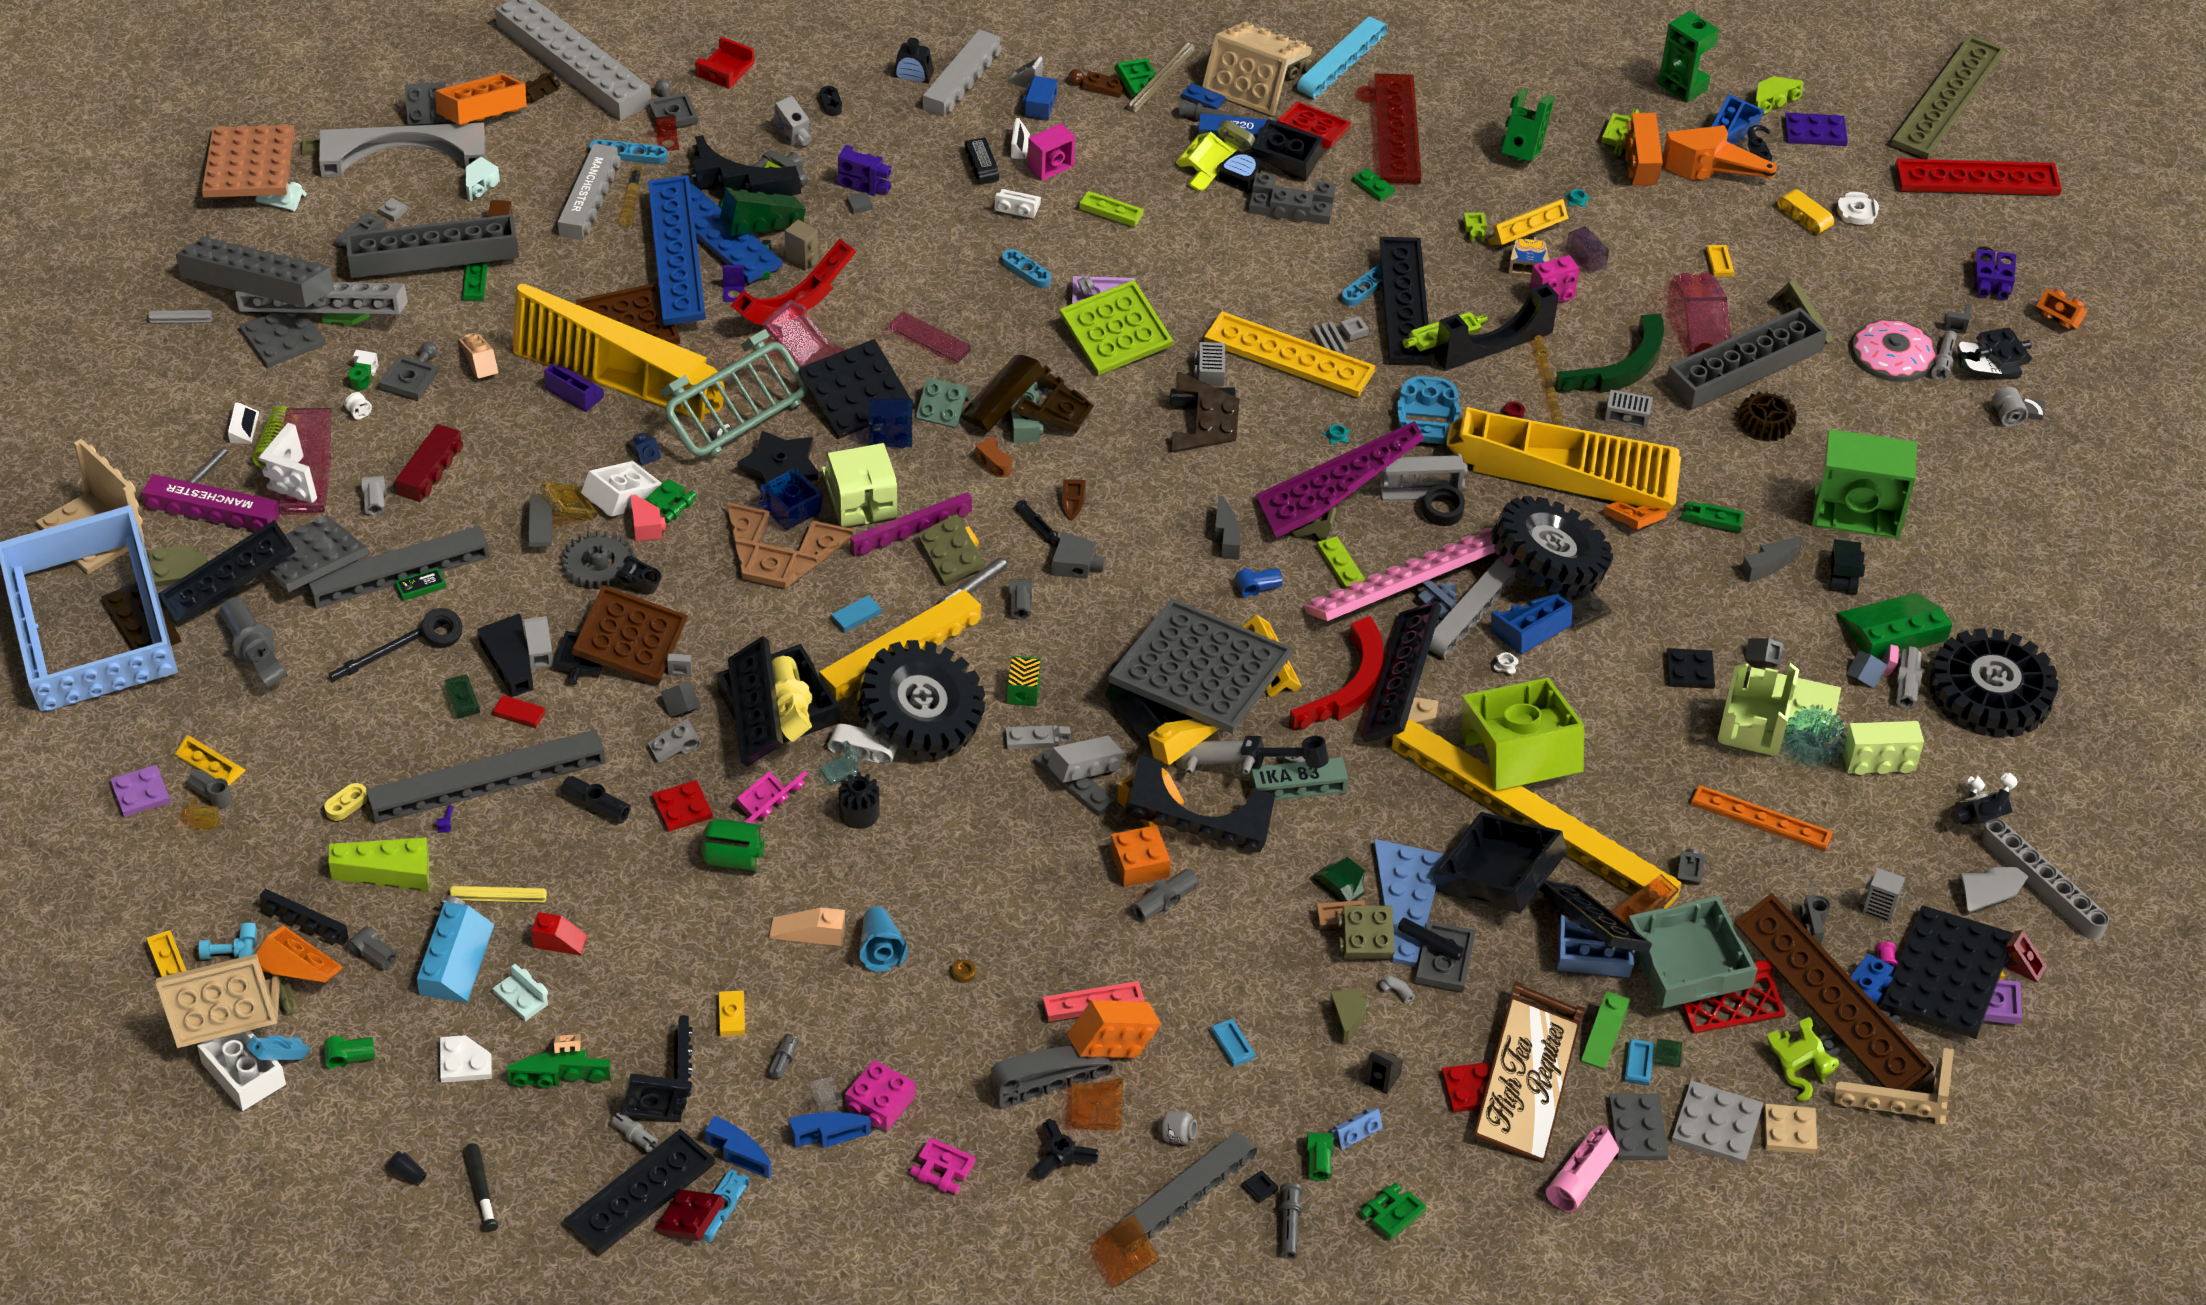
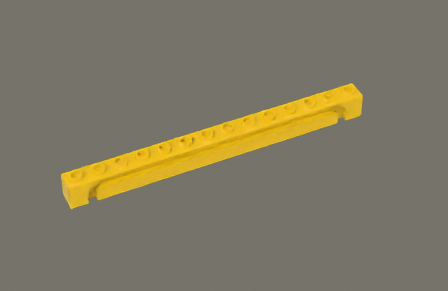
M1409 719L1404 732L1393 735V750L1406 758L1408 756L1414 759V763L1501 816L1520 823L1535 824L1561 830L1567 848V856L1636 898H1643L1654 909H1668L1679 897L1682 883L1675 877L1666 874L1655 865L1648 863L1635 853L1628 851L1615 841L1608 839L1595 829L1590 828L1521 785L1495 790L1492 784L1491 767L1462 751L1461 748L1444 740L1441 736L1424 728L1421 724Z

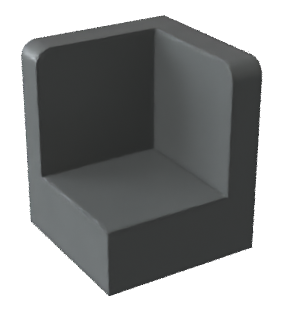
M1966 304L1964 313L1949 311L1946 314L1945 331L1951 330L1956 333L1966 334L1971 304Z
M1749 638L1745 659L1747 661H1762L1771 665H1781L1784 643L1769 638Z
M691 682L679 684L661 691L670 717L700 708Z

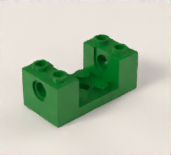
M1690 10L1668 24L1658 84L1686 103L1707 91L1710 75L1702 70H1698L1701 54L1717 45L1719 29Z

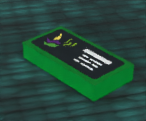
M439 568L395 581L403 601L446 588V582Z

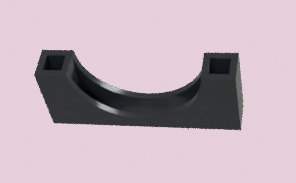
M1548 283L1531 288L1524 305L1518 313L1503 326L1485 334H1469L1468 325L1458 314L1439 320L1435 358L1445 370L1553 333L1559 295Z
M1143 755L1139 756L1134 766L1124 814L1130 815L1134 819H1144L1153 822L1158 826H1168L1182 833L1195 834L1202 839L1219 841L1226 846L1243 848L1247 852H1261L1267 839L1275 794L1253 788L1246 803L1239 810L1219 817L1199 815L1181 806L1170 795L1162 776L1163 761Z

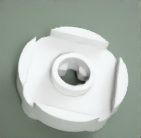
M1861 192L1845 194L1844 198L1839 199L1837 205V212L1842 221L1857 225L1872 224L1879 210L1877 201L1875 199L1873 201L1868 199V195Z

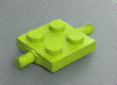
M1635 108L1632 109L1629 116L1612 114L1602 136L1601 143L1615 146L1613 151L1615 155L1618 152V156H1620L1623 149H1627V145L1623 144V135L1627 133V121H1630L1632 113H1639L1638 109L1636 111Z

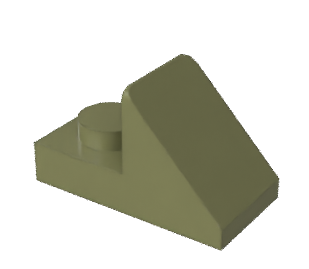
M1332 507L1316 520L1292 530L1293 534L1297 538L1316 533L1320 541L1326 540L1333 523L1336 508Z

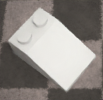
M634 461L590 470L581 494L587 497L591 503L600 507L605 514L612 517L624 514L632 508L631 495H637L645 499L662 483Z

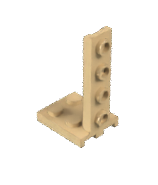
M1944 1048L1943 1058L1937 1057L1936 1072L1939 1073L1935 1075L1933 1094L1837 1082L1834 1103L1846 1107L1853 1106L1896 1114L1903 1113L1920 1117L1935 1118V1125L1945 1127L1954 1049Z

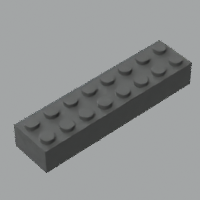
M513 214L346 234L347 257L351 278H364L373 275H386L397 272L406 273L413 270H428L438 267L447 268L454 265H470L472 263H488L495 260L519 258Z
M210 237L199 238L194 244L185 246L182 251L176 253L180 277L305 308L334 291L330 267L320 265V263L307 262L303 259L290 258L287 255H277L270 251L265 252L257 250V248L227 243L224 240H214Z
M1799 307L1669 365L1665 384L1690 409H1694L1822 351L1827 331Z

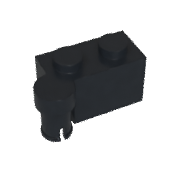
M1834 539L1831 552L1830 589L1844 590L1847 593L1857 594L1859 577H1864L1865 564H1863L1865 552L1861 551L1860 542Z

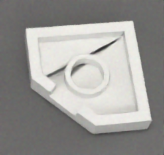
M466 1035L440 1037L441 1083L492 1079L491 1053Z

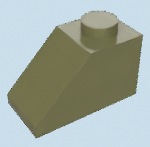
M1360 988L1331 992L1330 1009L1343 1045L1349 1043L1364 1022L1366 1011H1369L1367 997L1362 996Z

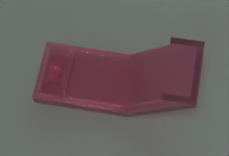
M1681 273L1680 275H1674V286L1685 306L1687 346L1689 350L1695 352L1700 344H1709L1712 347L1730 339L1731 329L1727 296L1715 275L1711 273H1701L1700 275ZM1706 346L1700 347L1699 352L1705 350Z
M790 299L763 322V327L776 342L786 347L799 368L846 350L829 342L807 316L806 307Z
M286 408L284 425L286 426L287 423L296 425L303 452V458L298 463L309 466L317 499L313 503H309L286 494H281L279 502L280 513H325L331 472V408Z

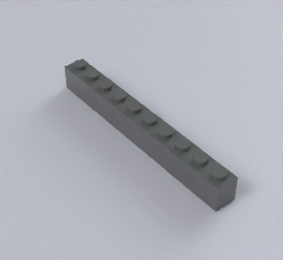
M597 730L582 732L569 737L366 789L368 804L374 822L377 824L605 764L604 748Z

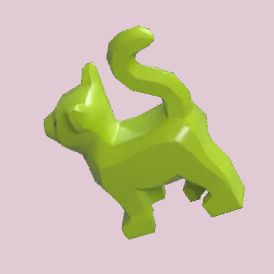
M1811 1017L1800 1021L1799 1035L1801 1039L1791 1044L1789 1043L1790 1034L1788 1031H1785L1782 1035L1778 1030L1766 1034L1772 1052L1780 1060L1785 1079L1790 1085L1803 1089V1092L1796 1096V1100L1800 1102L1806 1101L1812 1096L1813 1088L1812 1084L1806 1079L1795 1076L1797 1070L1814 1063L1815 1072L1820 1082L1826 1084V1078L1832 1075L1839 1066L1838 1059L1825 1052L1821 1040L1812 1032L1813 1022Z

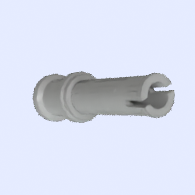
M1946 331L1943 335L1940 352L1935 357V366L1931 372L1935 380L1946 381L1950 378V369L1954 362L1952 354L1957 339V334L1954 331Z

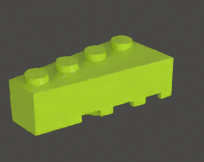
M427 837L329 844V868L332 880L354 883L369 882L375 883L378 886L393 885L399 886L402 889L417 888L421 891L429 892V849Z

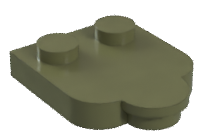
M188 545L149 550L150 568L156 587L172 585L208 562L206 554L195 552V549Z

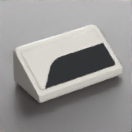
M1016 118L1014 123L1011 158L1026 159L1030 133L1019 118Z
M235 402L228 430L230 443L252 444L259 411Z

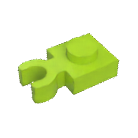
M1484 212L1464 213L1465 231L1470 232L1469 240L1474 242V237L1478 236L1484 242L1487 228Z

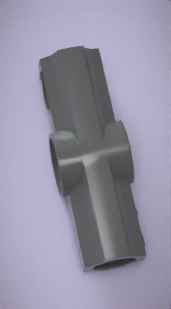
M1190 868L1182 870L1167 881L1160 879L1154 883L1149 893L1131 904V910L1137 919L1145 922L1161 910L1169 911V907L1172 905L1176 906L1182 896L1198 887L1199 880Z

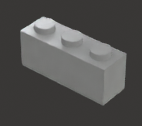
M1108 735L1053 747L1047 766L1064 783L1118 771L1124 751Z

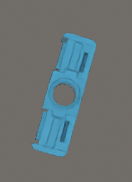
M253 1036L246 1045L260 1060H303L311 1050L298 1036L294 1038H284L283 1036L256 1038Z
M733 1169L727 1172L713 1194L721 1195L728 1207L724 1210H719L701 1239L708 1242L713 1241V1236L721 1224L725 1223L737 1205V1200L745 1190L746 1185L749 1186V1177L742 1174L738 1176V1171Z

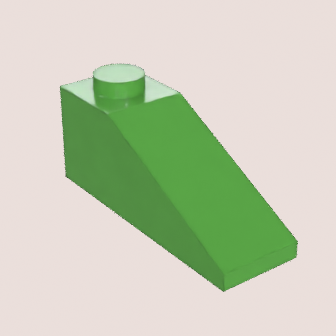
M1609 991L1606 992L1583 1053L1582 1063L1605 1070L1627 1016L1630 1003L1629 998Z

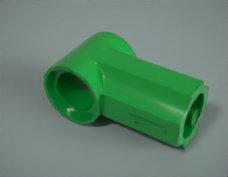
M340 1036L327 1038L324 1041L326 1067L329 1069H334V1067L338 1066L344 1068L348 1062L375 1059L373 1037L345 1040Z
M1307 1132L1306 1146L1308 1148L1306 1154L1309 1155V1178L1314 1181L1331 1179L1333 1133Z

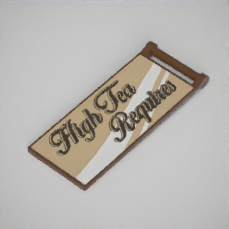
M1515 981L1510 993L1509 1004L1474 1129V1138L1536 1162L1543 1163L1545 1161L1584 1007L1579 1005L1575 1007L1523 987L1522 983ZM1519 995L1571 1015L1572 1019L1518 999Z

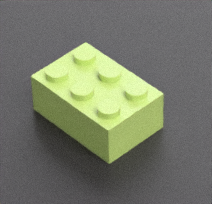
M1919 722L1850 723L1842 751L1847 773L1863 775L1865 773L1886 774L1888 772L1909 773L1916 771L1924 745Z

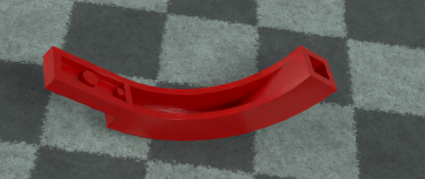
M839 238L814 270L790 291L777 297L763 299L753 297L743 290L730 306L749 321L759 325L771 326L791 321L817 305L833 289L830 283L855 255L856 251Z
M1371 616L1352 622L1350 626L1349 638L1356 646L1361 659V666L1355 677L1337 692L1290 710L1289 725L1293 731L1299 728H1307L1311 723L1319 720H1327L1331 715L1339 721L1357 711L1372 696L1382 669L1383 642L1377 625Z

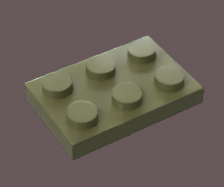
M958 514L918 533L945 586L985 567L983 559Z

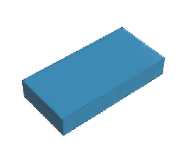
M868 595L831 614V619L845 633L882 614V609Z
M1233 1018L1210 1027L1211 1033L1233 1067L1255 1059L1256 1054Z
M1630 1038L1624 1082L1649 1086L1655 1043Z

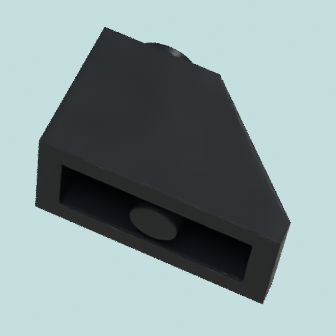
M1383 1050L1371 1052L1368 1059L1365 1084L1388 1094L1401 1075L1403 1060Z

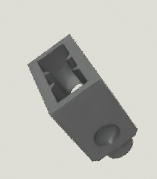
M1063 532L1052 560V575L1087 579L1091 568L1104 571L1106 557L1096 556V544L1094 542Z

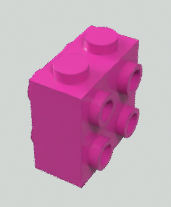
M1570 255L1533 265L1529 290L1548 283L1559 295L1558 302L1569 301L1575 297L1579 266Z
M873 1060L845 1093V1108L850 1113L869 1116L872 1126L888 1131L915 1099L916 1082Z

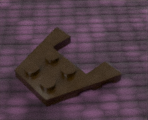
M1045 365L1043 367L1045 372L1036 381L1052 389L1053 393L1043 406L1022 396L1013 412L1077 433L1091 413L1094 405L1075 389L1071 391L1064 385V380L1060 376L1054 377L1050 373L1051 369Z
M1177 372L1175 393L1197 396L1194 434L1173 431L1170 452L1236 441L1240 399L1189 375Z

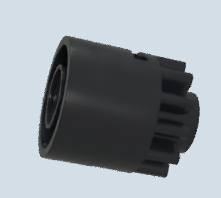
M860 772L854 777L849 774L847 776L848 781L841 780V786L838 787L839 817L845 825L851 828L863 829L870 827L876 823L880 815L877 780L872 779L870 781V774L865 775V777L861 776Z

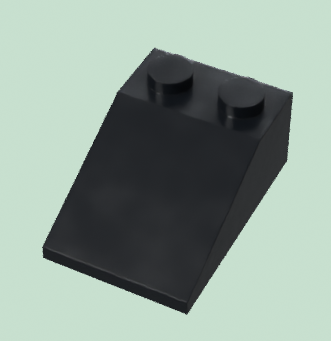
M1267 119L1252 144L1251 150L1287 175L1307 181L1323 154V137Z

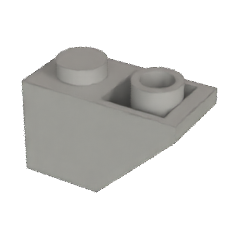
M547 616L524 619L526 645L531 669L554 666Z

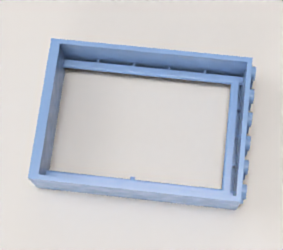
M131 505L0 542V563L27 679L40 712L53 710L178 673L144 541ZM127 545L153 645L48 675L37 632L39 625L35 623L24 574Z

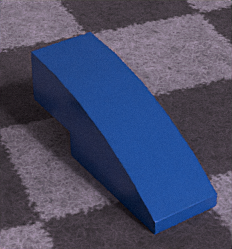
M821 1112L788 1118L789 1134L795 1148L816 1141H820L822 1148H826L871 1134V1120L869 1116L859 1114Z
M714 1115L705 1130L706 1144L722 1150L724 1161L770 1179L772 1175L771 1161L761 1147L741 1129Z

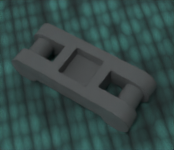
M368 212L338 235L335 239V245L340 248L344 247L347 251L346 234L383 230L386 228L387 222L381 218L377 219L375 215Z

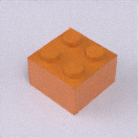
M1157 825L1111 834L1110 852L1123 887L1169 878L1171 860Z

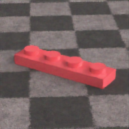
M1139 981L1044 996L1043 1006L1048 1022L1080 1017L1091 1000L1144 1002V997Z

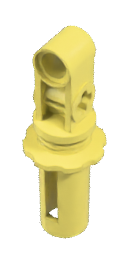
M780 656L772 661L781 730L790 741L794 742L812 728L807 711L808 705L812 701V694L809 692V686L805 682L800 681L796 662L791 657Z

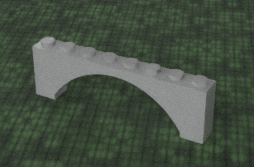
M484 123L320 130L319 163L321 177L342 176V173L349 166L363 157L395 147L434 149L455 158L466 169V166L479 157L486 159Z

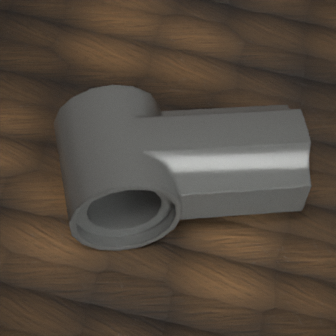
M1009 579L1011 617H1014L1016 620H1025L1030 617L1032 579Z
M195 769L190 773V777L187 780L189 788L208 799L216 809H225L230 806L232 797L226 780L214 778L202 769Z
M365 926L347 941V946L352 953L355 952L360 955L359 958H367L382 970L392 966L398 957L397 951L382 942L377 933L368 926Z

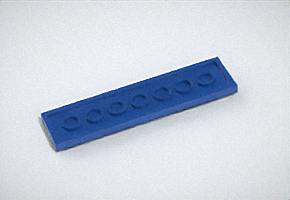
M690 182L696 238L725 264L743 265L744 280L747 283L763 277V273L768 270L771 273L783 267L782 260L751 233L730 236L719 224L722 208Z

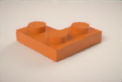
M1617 501L1605 506L1604 514L1612 517L1614 521L1629 525L1632 529H1641L1644 526L1665 519L1667 510L1662 508L1649 509L1648 506L1644 505L1635 508L1624 502Z

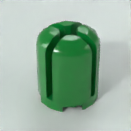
M717 818L709 821L704 829L703 837L713 841L749 845V848L702 842L701 853L704 861L712 866L758 872L759 870L755 868L757 858L763 857L765 839L760 838L761 828H765V825Z

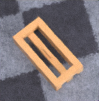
M580 1034L555 1036V1053H560L561 1047H565V1052H570L571 1046H575V1051H580Z

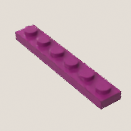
M966 492L850 537V551L854 557L860 554H867L873 549L888 546L891 542L906 539L912 534L924 531L955 514H958L960 517L966 516L972 512V497Z

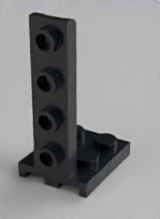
M681 1015L679 1017L678 1029L674 1033L673 1079L630 1073L621 1104L620 1115L681 1122L687 1097H690L692 1092V1082L688 1081L692 1074V1063H689V1060L691 1059L693 1046L689 1045L693 1032V1027L689 1026V1016Z

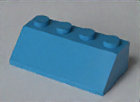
M444 902L417 976L419 995L468 1003L494 924L468 905Z

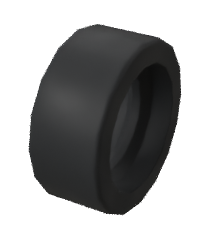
M1442 484L1430 488L1424 497L1422 509L1424 517L1429 522L1439 526H1451L1458 523L1463 517L1465 507L1464 495L1459 489L1451 485ZM1437 499H1447L1453 502L1457 508L1452 512H1439L1431 506V502Z

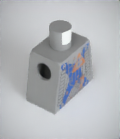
M790 96L776 102L773 128L790 145L799 141L803 146L808 145L812 141V137L808 133L810 121L795 98Z

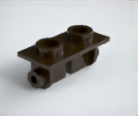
M555 71L548 74L543 73L538 79L525 83L526 103H534L543 98L544 94L541 90L546 95H549L559 89L561 86L559 80L553 78Z

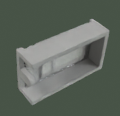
M1458 454V456L1398 458L1381 472L1380 490L1382 501L1424 500L1425 494L1430 488L1442 484L1451 485L1459 489L1460 492L1465 491V479L1463 477L1467 476V463H1463L1462 454Z

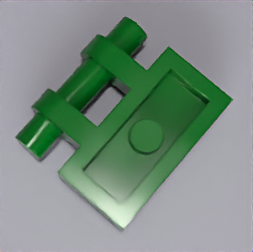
M667 479L644 500L658 507L660 515L664 513L662 517H665V522L669 523L672 519L679 517L685 507L688 508L693 504L697 494L693 490L688 494H684L685 487Z
M1396 1182L1390 1187L1386 1186L1383 1188L1378 1197L1367 1201L1364 1204V1208L1359 1211L1360 1217L1364 1220L1371 1215L1376 1216L1372 1220V1226L1390 1241L1426 1212V1205L1408 1190L1400 1196L1398 1193L1401 1191V1186ZM1387 1202L1392 1203L1386 1209L1382 1207Z

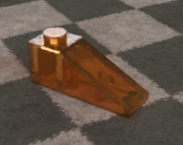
M1660 874L1615 909L1613 913L1627 923L1630 915L1662 909L1679 889Z

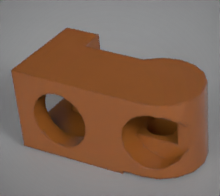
M993 436L976 445L975 458L995 476L1002 478L1011 474L1012 458L1009 454L1003 453L998 449V441Z

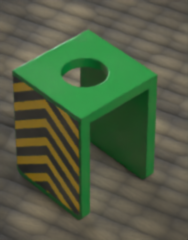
M1011 657L1007 684V704L1037 707L1041 658Z

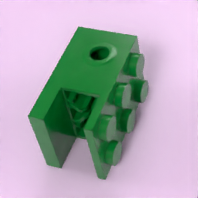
M1524 88L1516 96L1512 97L1510 102V108H1512L1511 116L1508 115L1505 127H1508L1506 135L1502 136L1500 146H1503L1501 153L1511 155L1512 159L1517 161H1523L1524 159L1533 161L1540 155L1555 96L1547 94L1538 102L1536 111L1524 108L1528 88Z

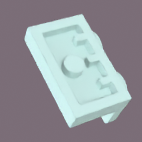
M514 964L511 966L512 975L493 988V993L519 1017L527 1021L548 1005V991L542 983L534 981L526 969H521Z

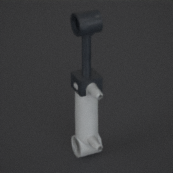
M1245 736L1244 741H1202L1177 759L1175 765L1180 769H1186L1187 774H1192L1197 764H1243L1242 772L1248 774L1251 769H1261L1264 757H1303L1306 765L1310 768L1325 766L1329 761L1325 739L1321 736L1307 737L1303 740L1302 747L1264 748L1261 736Z

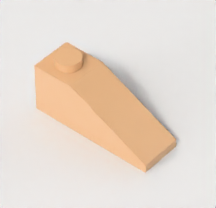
M816 908L773 917L769 938L842 946L845 931V910Z

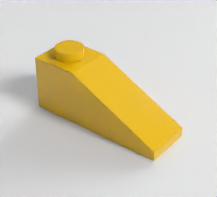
M1195 718L1164 723L1148 735L1153 757L1170 765L1219 730V728Z

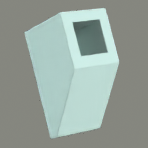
M482 157L466 166L467 200L470 202L477 197H481L485 191L495 187L500 182L498 167Z

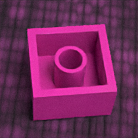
M1062 123L1028 138V169L1041 181L1074 166L1075 135Z

